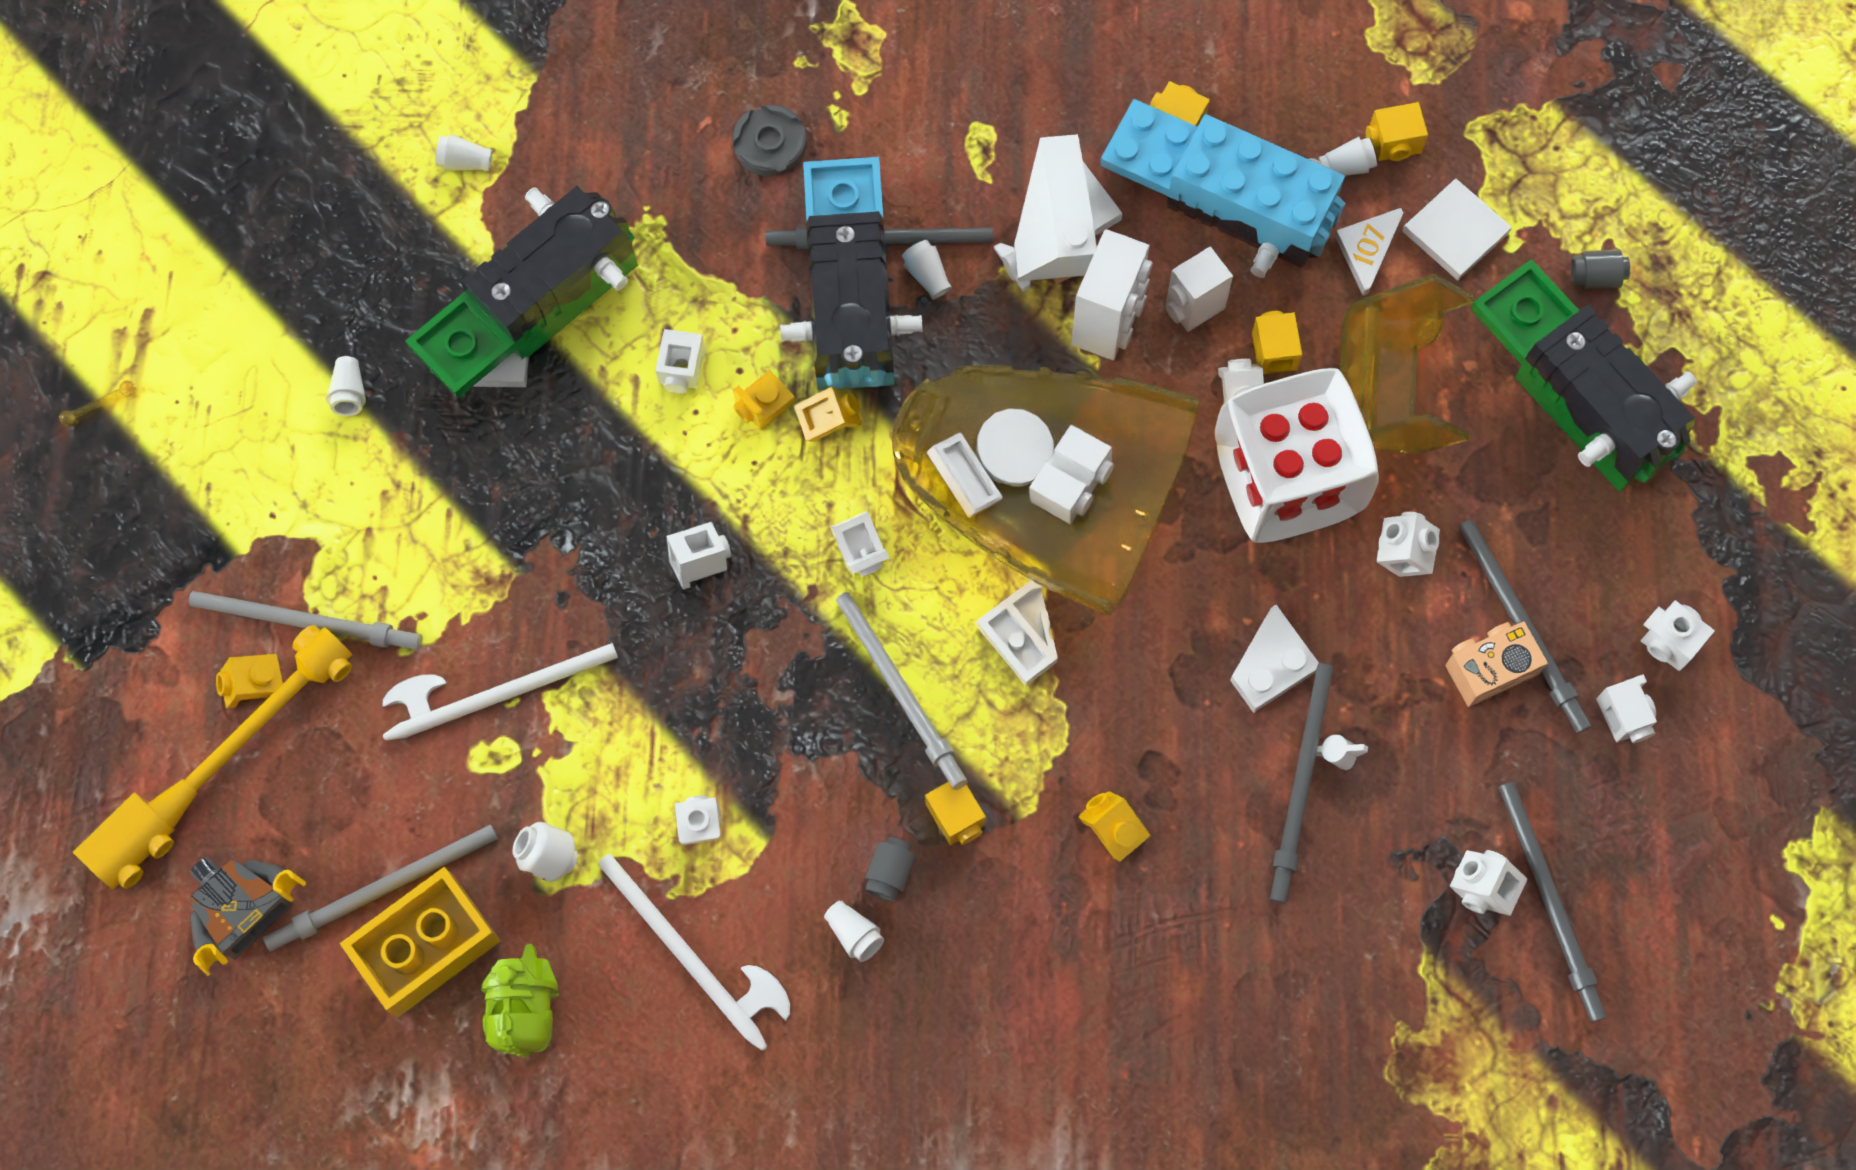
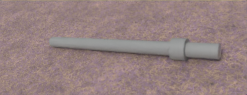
M192 591L189 596V605L192 607L301 628L316 625L320 630L325 627L332 634L368 640L370 645L388 648L389 645L419 650L422 644L421 634L393 629L391 624L374 622L373 625L198 591Z
M842 593L836 599L837 604L927 746L925 752L935 767H940L954 790L964 787L968 780L953 758L955 755L954 750L947 739L940 738L850 593Z
M490 824L312 913L307 910L293 917L292 923L264 936L263 940L270 952L299 937L305 940L319 933V927L497 840L498 837Z

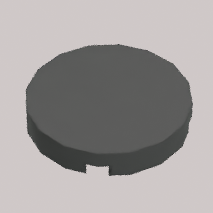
M772 104L763 105L762 109L755 111L751 109L744 113L735 124L732 135L735 156L741 165L753 174L767 177L783 175L795 168L804 157L807 147L805 128L797 114L786 107Z

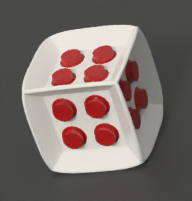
M1339 369L1313 370L1256 386L1227 400L1221 407L1215 427L1219 462L1240 521L1254 543L1278 541L1339 523L1361 512L1370 503L1379 482L1377 459L1357 401L1347 380Z

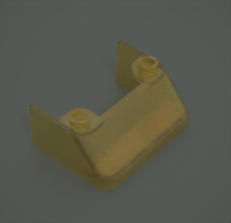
M1435 274L1360 299L1350 305L1344 315L1340 372L1347 380L1357 401L1374 450L1422 454L1469 440L1468 432L1429 413L1415 416L1418 349L1429 346L1439 337L1443 327V313L1474 303V295Z

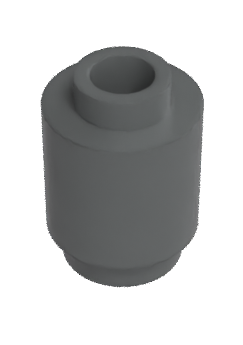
M1620 249L1582 251L1581 255L1572 256L1570 272L1572 285L1582 286L1583 290L1621 288L1623 280H1628L1630 277L1629 257H1623Z
M888 837L887 842L879 841L877 843L864 880L867 881L864 890L867 893L891 902L896 901L898 894H903L916 859V855L910 851L911 845L894 837Z

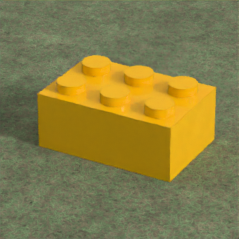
M443 867L339 944L385 1010L398 1018L501 942V940L457 879Z

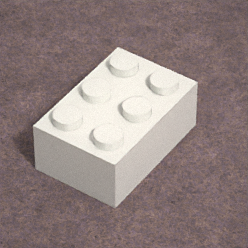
M1107 229L1104 230L1076 295L1071 345L1113 361L1119 348L1126 350L1133 333V328L1131 327L1135 316L1140 317L1147 299L1145 294L1150 282L1148 276L1153 264L1152 261L1147 260L1149 244Z

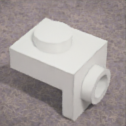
M1251 359L1228 361V367L1218 368L1219 377L1222 378L1224 403L1243 391L1264 384L1263 368L1257 364H1251Z
M867 511L830 526L847 569L850 572H860L861 576L874 573L883 568L882 561L890 558L887 550L883 549Z
M694 796L685 799V802L675 803L678 837L682 845L719 840L721 838L720 825L722 824V817L716 797Z

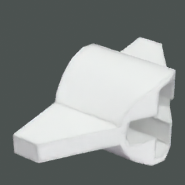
M1002 243L995 245L994 250L1003 261L1009 277L1018 283L1023 292L1030 289L1031 280L1018 282L1014 247Z
M1332 735L1324 741L1322 746H1318L1316 756H1322L1338 768L1348 770L1354 765L1356 757L1367 753L1368 746L1364 744L1355 745L1341 735Z

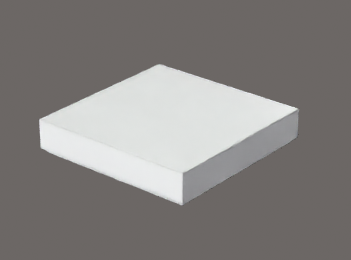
M1455 179L1404 225L1402 232L1455 279L1460 280L1510 233L1512 227L1460 181Z

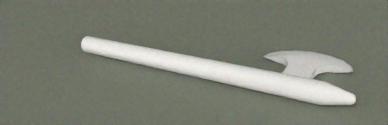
M613 643L433 711L430 710L428 696L431 691L447 682L443 677L434 674L408 678L387 692L383 698L382 707L402 703L408 707L411 719L394 726L383 734L384 740L407 738L618 658Z
M611 854L603 857L598 865L742 1036L760 1050H765L767 1045L759 1028L751 1018L760 1010L771 1008L777 1011L785 1021L790 1015V1002L780 982L768 971L758 966H743L741 970L750 980L751 987L749 992L736 1002Z

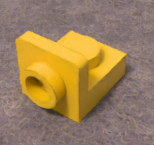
M771 370L767 371L745 390L739 385L733 389L736 403L733 405L735 412L746 424L752 421L760 431L796 402L795 396Z
M830 387L794 405L805 439L809 442H815L843 427L855 428L862 424L859 416V402L849 389Z

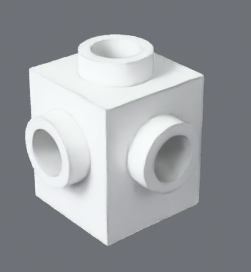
M1404 512L1401 516L1384 518L1376 562L1399 577L1432 574L1436 550L1439 546L1440 529L1425 520L1424 515L1416 512Z
M1675 600L1666 611L1658 606L1643 624L1649 631L1640 641L1647 646L1648 652L1654 658L1662 662H1668L1680 671L1695 656L1715 630L1701 620V616L1696 610L1690 606L1681 605Z
M1467 850L1455 871L1450 887L1463 898L1461 903L1474 912L1484 914L1486 910L1511 916L1527 878L1506 857L1497 852L1486 850L1482 854Z

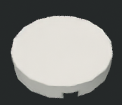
M1006 409L994 413L983 423L977 436L975 455L991 480L1000 484L1011 485L1012 487H1022L1032 483L1044 464L1050 461L1054 455V441L1048 426L1038 416L1023 409Z

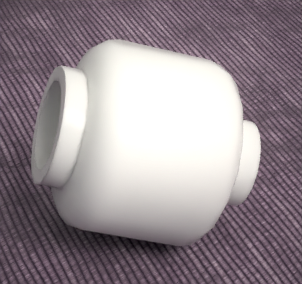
M536 822L530 827L523 828L513 845V855L516 858L519 869L522 872L548 882L556 881L565 873H570L578 857L572 835L565 830L544 822Z

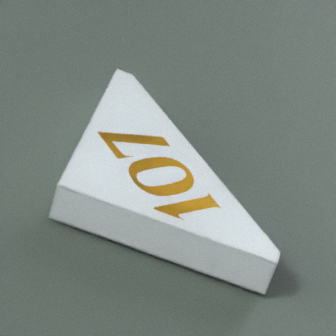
M1401 208L1336 231L1335 238L1363 296L1369 293L1402 218L1403 211Z

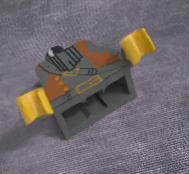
M205 857L198 861L190 871L191 876L202 886L189 899L190 904L194 908L190 916L193 943L196 949L193 958L194 963L207 976H210L209 969L214 962L219 961L223 966L228 963V960L219 949L227 956L236 960L294 905L292 902L294 898L290 896L291 890L297 884H301L304 887L306 882L292 871L285 870L279 865L252 859L242 865L232 859L221 869L210 857Z

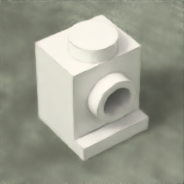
M664 329L655 372L659 384H664V388L667 391L681 394L685 393L687 388L697 389L702 360L706 352L702 334ZM679 365H686V366H688V367H687V368H680V367H677V366H679Z
M712 522L666 536L669 561L682 589L689 588L692 581L727 570L726 559L731 557L730 547L724 535L718 536Z
M1644 674L1607 687L1596 698L1616 743L1629 738L1632 743H1638L1656 734L1652 727L1657 722L1655 718L1656 708L1651 697L1647 694L1644 695L1641 689L1647 682Z

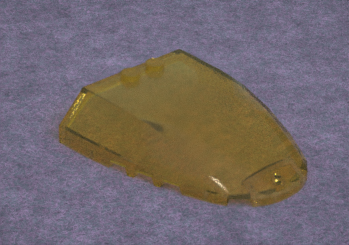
M1011 365L957 367L952 374L934 381L925 380L905 399L893 425V456L903 480L912 492L969 541L1035 583L1079 604L1110 616L1126 597L1186 459L1199 412V399L1129 379L1115 377L1114 381L1094 378L1084 371H1077L1073 375L1055 373L1047 367H1040L1038 371L1015 370ZM1006 409H1023L1038 416L1048 426L1054 441V449L1070 425H1073L1112 447V463L1114 468L1107 481L1103 485L1098 482L1091 494L1094 497L1086 513L1083 516L1077 514L1071 525L1030 502L1029 487L1032 483L1022 487H1012L1011 485L1000 484L993 480L992 482L1003 498L995 505L968 518L928 456L927 451L932 446L961 432L975 454L977 436L985 421L994 413Z

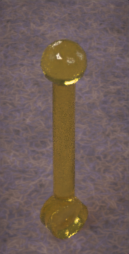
M123 381L119 385V389L72 412L63 411L59 415V421L61 424L69 426L74 423L75 418L121 396L132 397L136 393V386L132 381Z

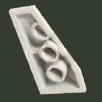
M1078 134L1040 138L1014 243L1018 282L1085 276L1097 249Z

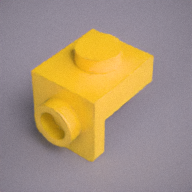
M277 654L229 657L216 676L217 692L219 696H224L226 708H235L240 700L269 698L283 684Z
M1110 791L1093 797L1087 803L1086 810L1079 815L1080 820L1093 829L1113 859L1119 862L1151 836L1127 801Z

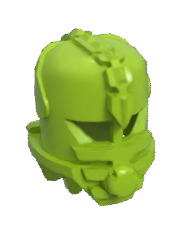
M532 944L525 946L523 956L520 959L498 960L482 983L481 989L486 994V1011L483 1015V1029L486 1035V1042L496 1051L504 1054L510 1053L522 1058L532 1055L534 1052H542L549 1046L553 1028L550 1000L559 996L558 984L552 972L550 961L537 958L536 947Z

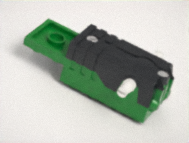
M576 186L555 203L545 194L543 195L536 187L530 189L525 195V200L531 204L530 206L538 213L539 217L506 243V248L495 252L489 262L484 261L478 266L473 275L470 273L462 279L461 283L465 292L405 340L408 347L457 398H460L512 353L515 352L521 359L528 358L609 289L614 287L616 291H619L626 286L628 278L625 276L638 266L632 246L635 238L630 232L627 221L623 217L616 218L610 202L602 198L598 192L584 193Z
M1532 259L1473 301L1470 307L1471 311L1521 364L1515 379L1582 451L1578 454L1581 463L1586 467L1591 466L1593 463L1619 493L1635 480L1646 483L1656 474L1655 471L1664 467L1669 460H1676L1686 451L1685 448L1691 441L1689 433L1696 423L1695 417L1681 404L1680 400L1690 392L1692 387L1697 385L1694 375L1690 372H1685L1680 378L1676 377L1670 383L1664 385L1630 348H1625L1623 345L1624 341L1616 333H1611L1609 330L1610 326L1603 319H1598L1596 316L1597 312L1589 304L1579 310Z

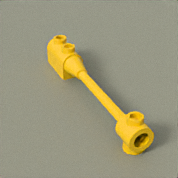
M311 625L298 634L292 644V648L297 652L295 654L297 670L185 780H180L150 802H147L134 792L73 853L111 889L114 890L119 884L124 889L135 885L143 875V870L139 865L150 854L155 859H158L172 848L174 841L169 835L175 830L174 827L197 795V790L308 681L325 683L331 678L334 682H339L349 674L352 664L348 659L353 654L325 627L320 630L316 625Z

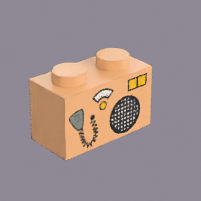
M1524 621L1512 627L1509 622L1503 623L1487 633L1488 638L1478 643L1474 639H1469L1452 649L1454 654H1452L1445 666L1468 707L1539 675L1548 664Z

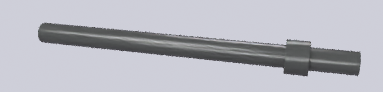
M796 226V230L766 231V246H796V249H808L806 226ZM993 228L884 229L885 244H916L923 240H928L930 244L993 243Z
M1471 519L1462 523L1459 526L1461 533L1514 625L1523 621L1526 623L1546 658L1548 664L1542 670V674L1552 690L1549 694L1556 707H1562L1577 734L1588 730L1592 726L1576 700L1579 695L1571 682L1566 683L1474 521Z
M1318 663L1281 847L1280 850L1275 851L1272 865L1276 871L1270 901L1286 904L1292 873L1297 872L1300 855L1296 854L1334 669L1332 665Z
M1514 782L1503 784L1499 787L1500 793L1571 971L1568 978L1573 991L1579 992L1591 1023L1603 1020L1607 1016L1595 988L1598 985V981L1593 969L1587 968Z

